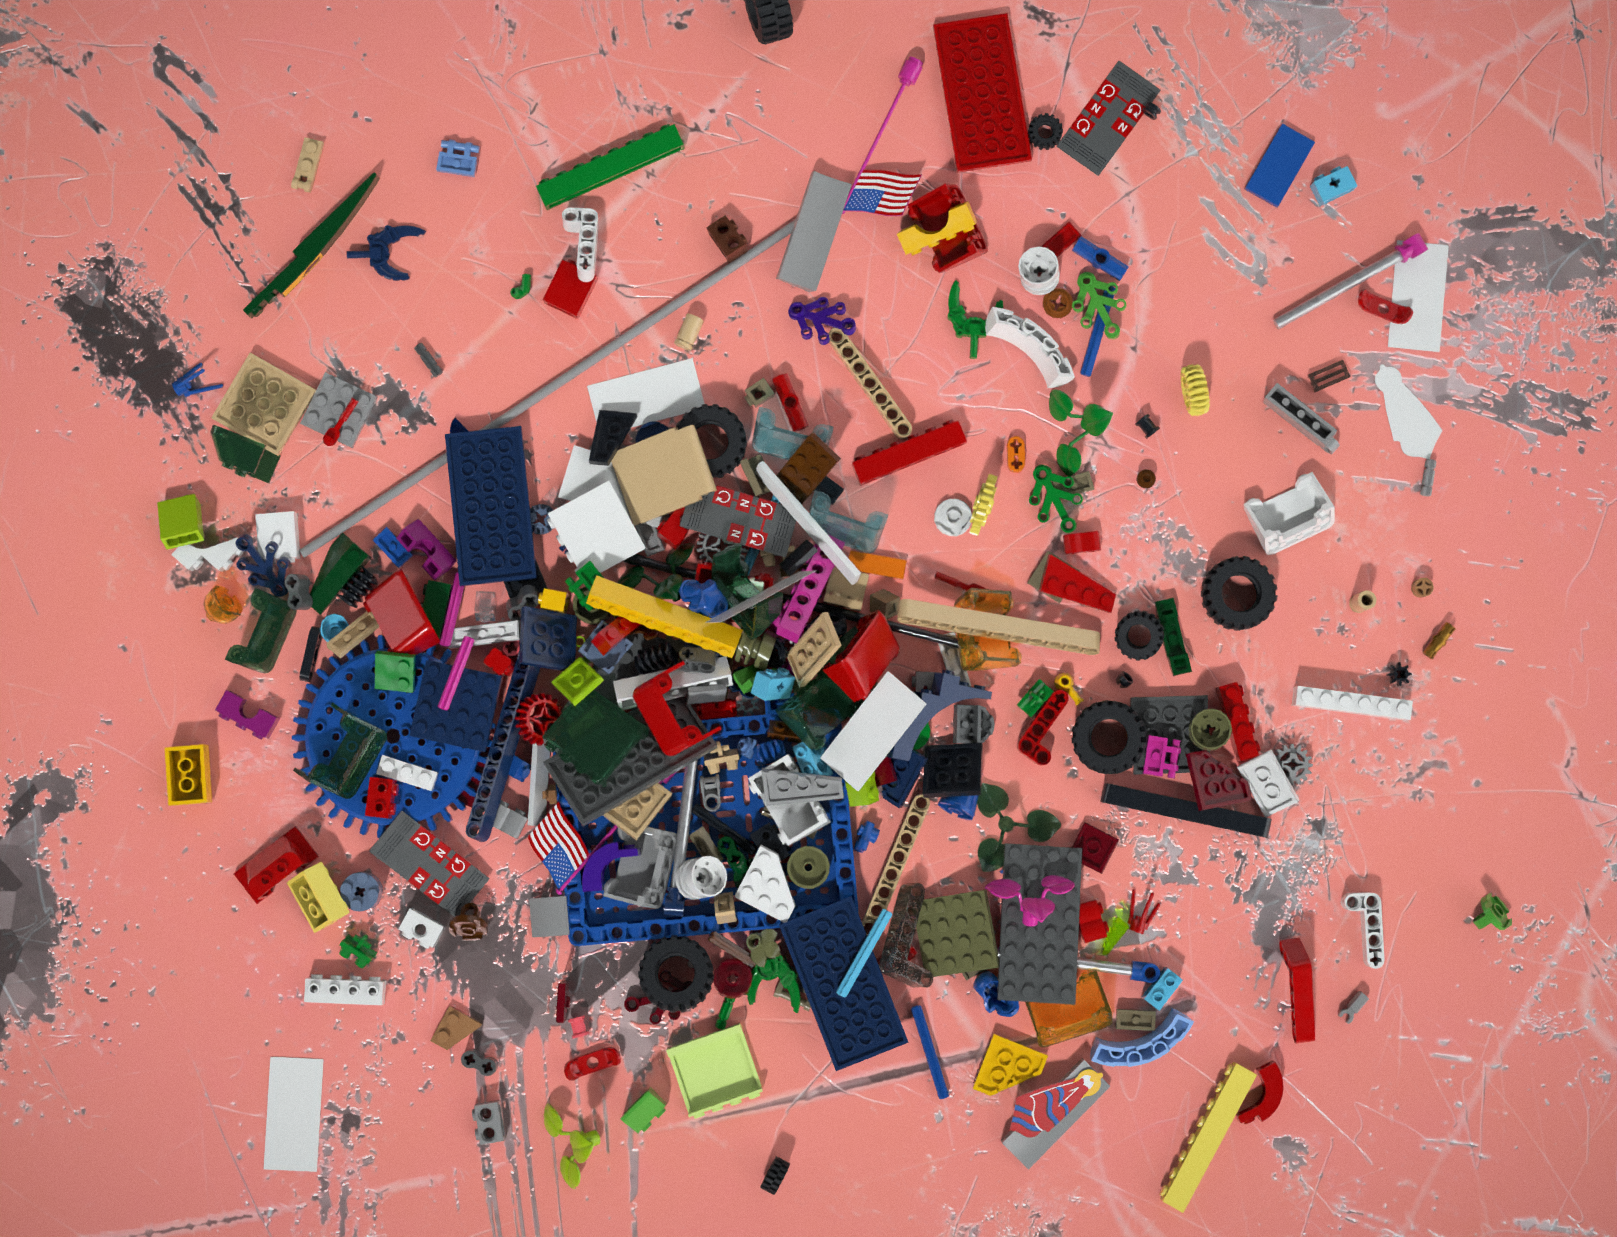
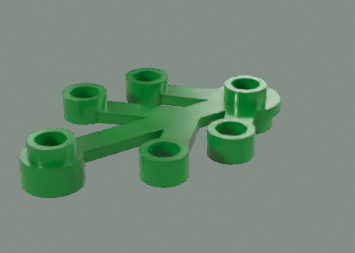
M1038 465L1033 471L1036 484L1033 494L1029 497V503L1033 506L1041 503L1040 493L1044 485L1047 494L1042 510L1038 514V520L1042 523L1049 521V511L1053 502L1062 519L1061 529L1066 533L1073 532L1077 527L1075 519L1069 517L1060 498L1072 501L1075 505L1081 504L1084 498L1080 493L1072 494L1054 488L1051 481L1062 483L1064 487L1071 488L1075 484L1074 478L1054 474L1047 465ZM1042 470L1046 472V476L1044 478L1040 476V472ZM1068 478L1072 481L1070 486L1065 483ZM1076 495L1081 498L1079 503L1074 501ZM1034 496L1038 498L1036 504L1032 502ZM1042 513L1047 515L1046 520L1041 519ZM1068 521L1072 522L1073 524L1072 528L1070 529L1066 526V523Z

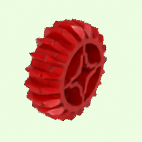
M532 694L531 698H524L525 702L519 703L522 709L516 710L519 716L514 718L519 720V723L515 725L516 728H521L518 734H524L523 739L529 740L530 744L542 745L544 743V745H548L550 741H556V736L562 735L559 729L563 730L565 728L561 725L562 722L566 721V719L562 718L564 713L560 711L563 705L557 704L558 699L552 698L550 694ZM534 706H536V708H534V713L530 716L531 710ZM542 717V719H546V720L539 721V720H535V718ZM549 723H551L550 728L547 731V726Z

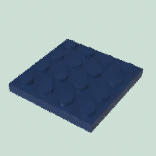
M426 660L409 736L486 752L503 676L464 668L448 710H443L438 707L453 665Z

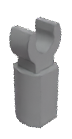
M1358 991L1347 1004L1348 1007L1338 1012V1016L1342 1017L1343 1014L1347 1013L1348 1019L1345 1022L1347 1024L1351 1023L1354 1014L1361 1010L1369 998L1363 992Z

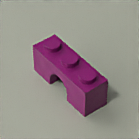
M420 519L404 527L396 537L408 552L413 549H419L426 554L427 560L422 565V568L434 581L447 573L457 562Z
M226 690L215 711L219 712L218 716L226 721H229V719L235 721V726L242 730L250 729L253 731L252 735L261 740L263 737L269 739L280 718L264 709H259L253 718H247L243 713V707L247 700L232 691Z

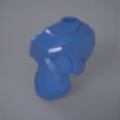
M708 579L703 584L697 580H685L682 582L679 593L682 601L691 602L689 604L691 611L714 618L728 610V602L717 588L715 581Z
M990 971L982 972L975 979L973 988L983 998L985 1010L988 1013L996 1010L1000 1016H1014L1019 1011V1001L997 1000L998 978Z

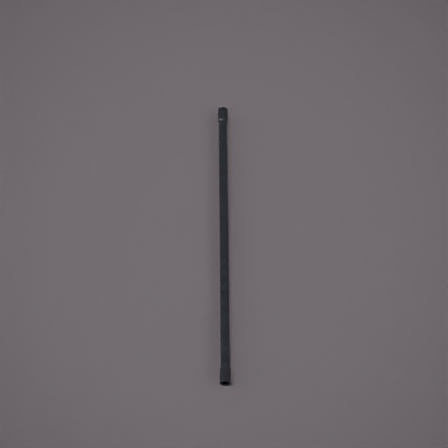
M639 554L624 560V563L672 574L671 565H668L666 562L646 558ZM675 566L676 574L695 580L696 570ZM776 592L771 595L770 600L786 603L787 599L791 601L793 595ZM798 601L800 604H805L803 601ZM817 602L813 611L822 613L829 608L845 615L847 620L858 622L861 617L866 615ZM887 620L893 632L955 647L974 654L977 652L978 642L958 639Z

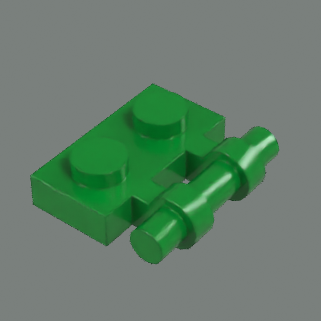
M591 561L575 572L580 578L578 581L574 582L571 577L565 580V583L569 586L568 590L577 596L581 606H585L588 611L593 609L591 605L586 604L589 594L586 596L579 587L584 584L590 591L596 575L603 577Z

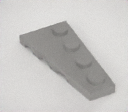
M762 768L766 806L844 798L841 777Z

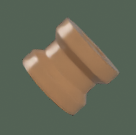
M1428 578L1417 579L1411 585L1412 593L1419 598L1429 596L1434 589L1432 581Z

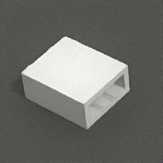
M296 512L255 514L258 552L265 561L267 553L265 547L270 541L276 542L279 546L274 556V564L283 556L287 557L290 563H294L295 559H301L298 514Z

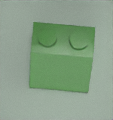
M650 1087L623 1113L620 1119L635 1132L639 1133L641 1130L645 1132L652 1125L650 1121L655 1116L659 1118L666 1111L664 1107L667 1103Z

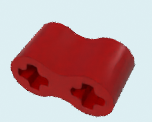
M1099 531L1063 535L1066 555L1101 551Z

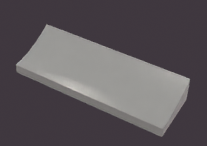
M816 171L811 172L776 279L807 292L817 290L852 184L828 177Z
M1082 1058L1059 1082L1076 1078L1084 1070L1094 1069ZM1101 1078L1099 1090L1091 1096H1085L1049 1132L1042 1130L1037 1136L1028 1138L1016 1131L1010 1130L1001 1140V1143L1029 1170L1110 1088V1085Z

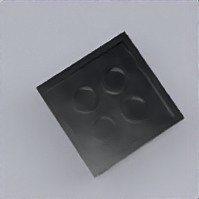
M982 743L925 746L924 756L928 760L924 766L923 798L982 794Z

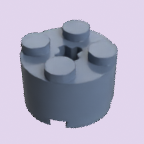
M357 872L349 875L340 887L341 898L346 902L348 908L353 911H366L374 908L380 902L383 892L382 883L379 878L368 872ZM359 888H365L364 896L358 894Z

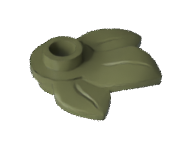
M764 929L760 933L753 932L747 937L746 944L751 950V959L759 967L765 966L767 957L776 958L781 955L780 946L774 941L778 933L773 929ZM756 939L759 940L758 945H755Z

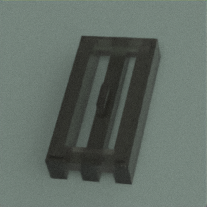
M1343 360L1307 375L1315 393L1351 377ZM1341 365L1342 369L1315 380V376ZM1344 372V376L1318 387L1317 383Z

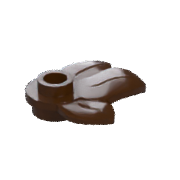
M640 625L629 634L641 633L646 640L657 637L659 631L649 629L645 625Z

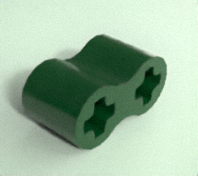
M731 837L721 838L717 843V847L722 856L727 859L734 873H745L749 868L745 856L739 851Z

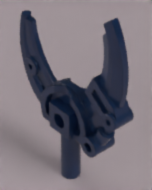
M386 225L385 230L380 233L368 235L369 251H347V259L370 258V266L374 267L380 276H384L388 280H409L410 276H408V273L400 272L387 263L390 255L387 246L390 243L394 244L400 241L402 237H418L419 235H424L426 231L414 226L391 227Z

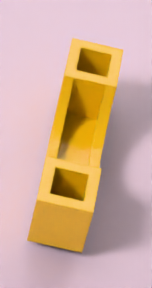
M966 201L949 210L948 222L944 228L938 231H926L917 224L900 230L897 236L905 254L911 253L913 256L922 252L921 248L925 246L929 248L939 244L941 239L946 238L947 241L956 237L957 232L963 230L966 233L974 229L973 225L977 223V220L969 202Z

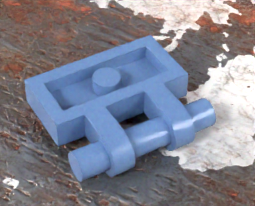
M449 139V141L442 140L441 147L447 148V153L439 151L437 172L475 178L478 159L477 157H472L471 153H479L480 146L473 145L471 142H466L465 144ZM454 151H464V155L454 154Z

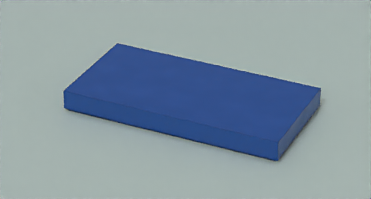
M1282 123L1246 185L1245 190L1278 208L1315 142Z

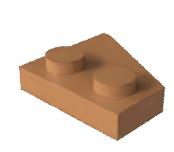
M449 1006L430 1041L448 1050L481 1027L483 1023Z

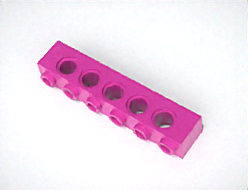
M829 535L836 545L843 550L845 542ZM816 543L814 546L818 552L806 562L808 567L807 569H802V571L818 570L820 573L813 572L800 579L799 585H794L791 591L793 597L791 601L787 599L783 608L786 612L784 616L780 615L775 624L778 627L777 635L795 643L798 642L835 566L829 558L821 556V554H826ZM805 585H810L813 589H808ZM798 601H803L805 604H800ZM790 616H794L798 620H792Z

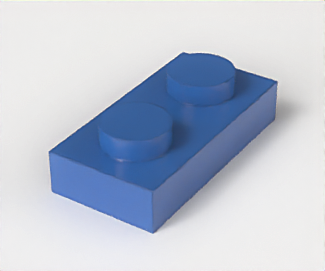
M388 527L373 539L398 568H401L413 557L412 553L404 548Z

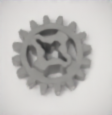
M1290 744L1289 748L1286 745H1282V751L1276 749L1275 751L1278 755H1275V757L1286 772L1290 784L1293 786L1295 781L1299 785L1301 784L1300 779L1306 781L1307 777L1305 774L1312 773L1308 770V767L1313 766V764L1308 763V760L1312 759L1311 756L1306 757L1308 751H1301L1300 745L1295 749L1294 744ZM1285 753H1287L1286 758L1283 761H1280L1281 757ZM1297 754L1300 755L1303 761L1297 758ZM1292 760V763L1299 764V766L1291 768L1290 766L1284 764L1289 763ZM1302 768V772L1296 776V772Z

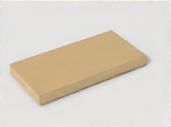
M822 612L787 653V658L799 687H805L841 647L828 612Z

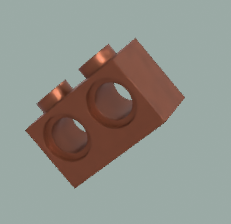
M725 215L706 227L710 237L728 263L748 252L746 246L748 241L743 234H738L736 231L738 227L733 219L729 221ZM722 229H728L726 233H720ZM733 243H737V244H738L737 247H735V248H730L731 244H733Z

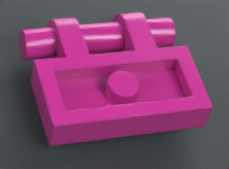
M1148 735L1142 774L1162 777L1163 769L1168 770L1167 778L1175 779L1176 771L1179 768L1177 761L1178 755L1181 754V740L1173 739L1172 747L1167 746L1168 738ZM1166 752L1171 753L1169 764L1164 763Z

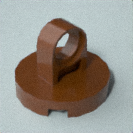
M467 903L462 907L460 915L450 920L449 932L454 937H456V934L462 936V940H481L483 935L488 933V923L480 918V911L476 904ZM468 910H475L473 915H466Z

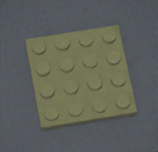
M986 889L912 901L925 978L999 967V957Z

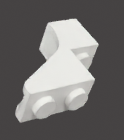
M234 538L206 549H198L191 544L180 546L171 555L190 571L198 570L203 565V559L205 558L217 570L223 572L224 570H229L234 564L233 560L237 555L241 556L245 551H241L236 547L235 542L238 538Z

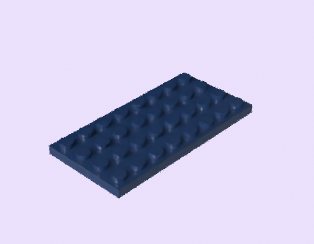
M515 426L445 434L460 587L536 579L537 571L522 427Z
M852 896L779 924L836 1071L909 1043L873 950L848 995L842 997L836 993L867 937Z

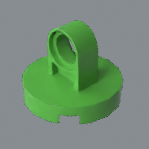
M1489 893L1481 898V907L1484 912L1473 920V923L1479 930L1490 923L1499 930H1505L1512 925V918L1508 919L1507 917L1509 910L1499 897H1492V893Z

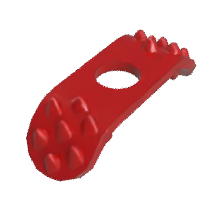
M1365 289L1359 294L1358 305L1367 313L1395 324H1405L1413 316V309L1410 307L1395 304L1375 296ZM1385 304L1388 306L1389 311L1385 314L1380 313L1378 306Z
M614 1047L602 1048L571 1059L565 1064L564 1073L568 1080L573 1081L584 1075L611 1066H617L621 1063V1058ZM590 1057L598 1059V1065L594 1068L587 1065V1060Z

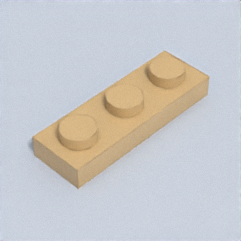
M366 611L327 642V648L341 659L379 628L372 612L368 613Z

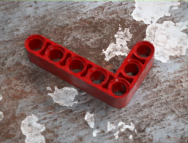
M1300 938L1279 940L1280 953L1289 971L1291 1022L1294 1043L1315 1041L1313 979L1310 958Z

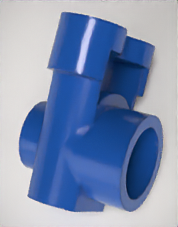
M866 821L864 825L860 824L857 830L859 838L853 848L855 851L863 853L867 850L869 842L875 843L880 830L874 827V823Z

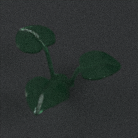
M982 783V794L978 796L977 801L978 808L988 818L998 814L1000 817L998 826L1002 830L998 842L993 838H988L982 841L978 847V859L982 871L991 872L1003 867L1004 844H1002L1004 834L1013 831L1015 826L1029 827L1028 835L1031 839L1037 842H1045L1052 838L1060 829V821L1047 811L1035 810L1027 816L1029 824L1014 822L1012 818L1003 816L1000 812L1005 810L1009 803L1006 791L998 786Z

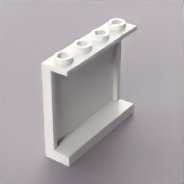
M609 481L548 513L550 518L547 521L551 529L556 528L559 533L556 536L561 546H566L568 552L565 554L570 563L574 562L577 566V569L574 570L575 572L591 561L597 570L602 573L646 549Z

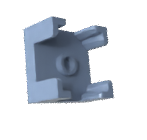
M601 620L579 648L578 652L609 675L633 643L624 638L616 647L603 656L591 642L598 632L609 625L604 620Z

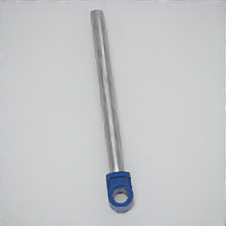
M1077 957V969L1127 975L1130 976V980L1154 983L1160 977L1159 968L1150 962L1132 961L1131 964ZM1149 967H1152L1154 969V975L1150 978H1147L1145 976V970Z

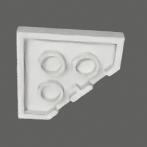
M760 845L734 897L782 922H787L795 907V902L792 898L779 854Z

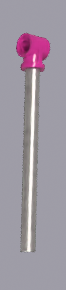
M1419 233L1402 242L1401 246H1395L1394 252L1275 318L1273 322L1278 330L1399 261L1405 263L1408 261V258L1411 257L1413 259L1428 250V247Z

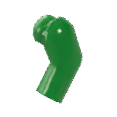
M522 274L521 285L512 288L510 291L512 297L522 299L530 292L531 275Z

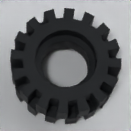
M1045 113V115L1039 114L1038 117L1033 118L1028 128V138H1030L1029 141L1034 144L1035 148L1038 146L1040 147L1039 150L1043 148L1049 150V148H1054L1056 144L1058 145L1063 133L1062 123H1059L1058 117L1055 119V115L1051 114L1049 116L1048 113ZM1042 125L1051 127L1052 136L1042 138L1038 134L1039 127Z
M776 1156L760 1188L775 1195L789 1169L790 1163Z

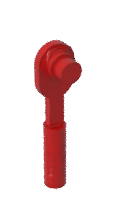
M354 398L350 400L335 427L329 428L323 437L325 445L333 446L336 444L340 437L339 430L359 401Z
M936 571L935 579L967 590L968 595L973 598L982 599L985 597L986 590L984 587L975 583L967 585L953 577Z

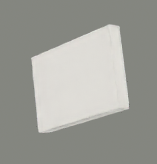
M1272 750L1237 767L1242 777L1248 781L1249 789L1265 818L1299 801L1296 792Z

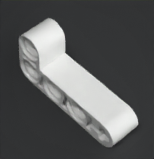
M566 208L562 212L563 228L567 232L579 233L577 253L578 278L583 282H589L595 276L599 230L598 213L591 208Z
M1370 892L1344 894L1341 897V906L1346 910L1360 911L1363 962L1370 968L1378 969L1383 966L1385 961L1381 898L1376 893ZM1369 896H1372L1374 904L1369 907L1366 900ZM1350 897L1355 899L1353 907L1347 905V900ZM1371 915L1375 917V923L1372 926L1367 922ZM1371 935H1375L1377 939L1374 945L1369 943ZM1369 948L1377 949V951H1369ZM1377 957V961H1374V963L1370 962V958Z

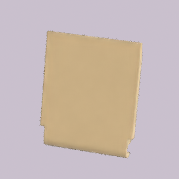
M695 425L679 430L678 427H674L620 449L611 461L634 526L703 500L702 496L717 491Z

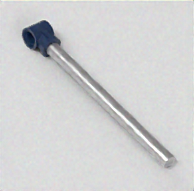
M697 760L687 765L684 770L671 887H667L668 896L666 895L664 915L683 917L685 897H683L676 886L675 876L678 867L686 861Z

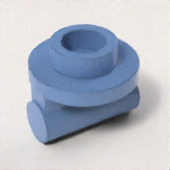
M747 736L742 738L737 745L738 753L751 759L754 754L753 748L757 746L759 741Z

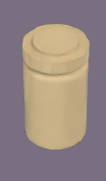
M687 313L674 344L684 350L691 351L704 320Z
M1366 590L1353 595L1349 600V606L1353 612L1362 613L1373 608L1377 599L1373 592Z

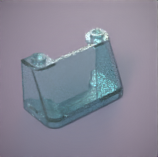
M759 407L752 438L753 448L759 453L789 460L808 436L774 426L776 420L774 412L770 409ZM825 424L817 425L813 432L830 447L834 427Z
M815 490L809 514L828 535L845 542L844 546L865 553L876 551L888 514L878 511L872 512L867 517L866 523L831 512L829 510L831 505L830 497L825 493Z

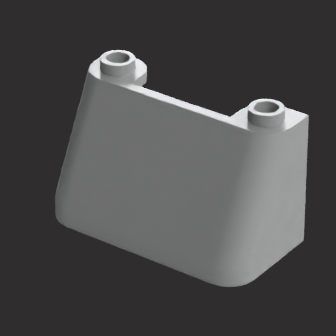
M618 827V835L624 841V845L635 844V848H641V856L620 857L616 878H610L605 883L603 896L641 907L660 908L664 900L675 855L677 834L647 827L636 841Z

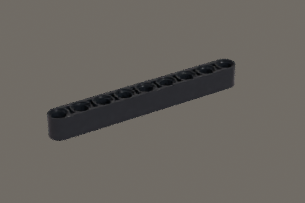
M1104 783L1100 802L1265 838L1269 836L1272 821L1270 818L1219 807L1199 811L1196 802Z

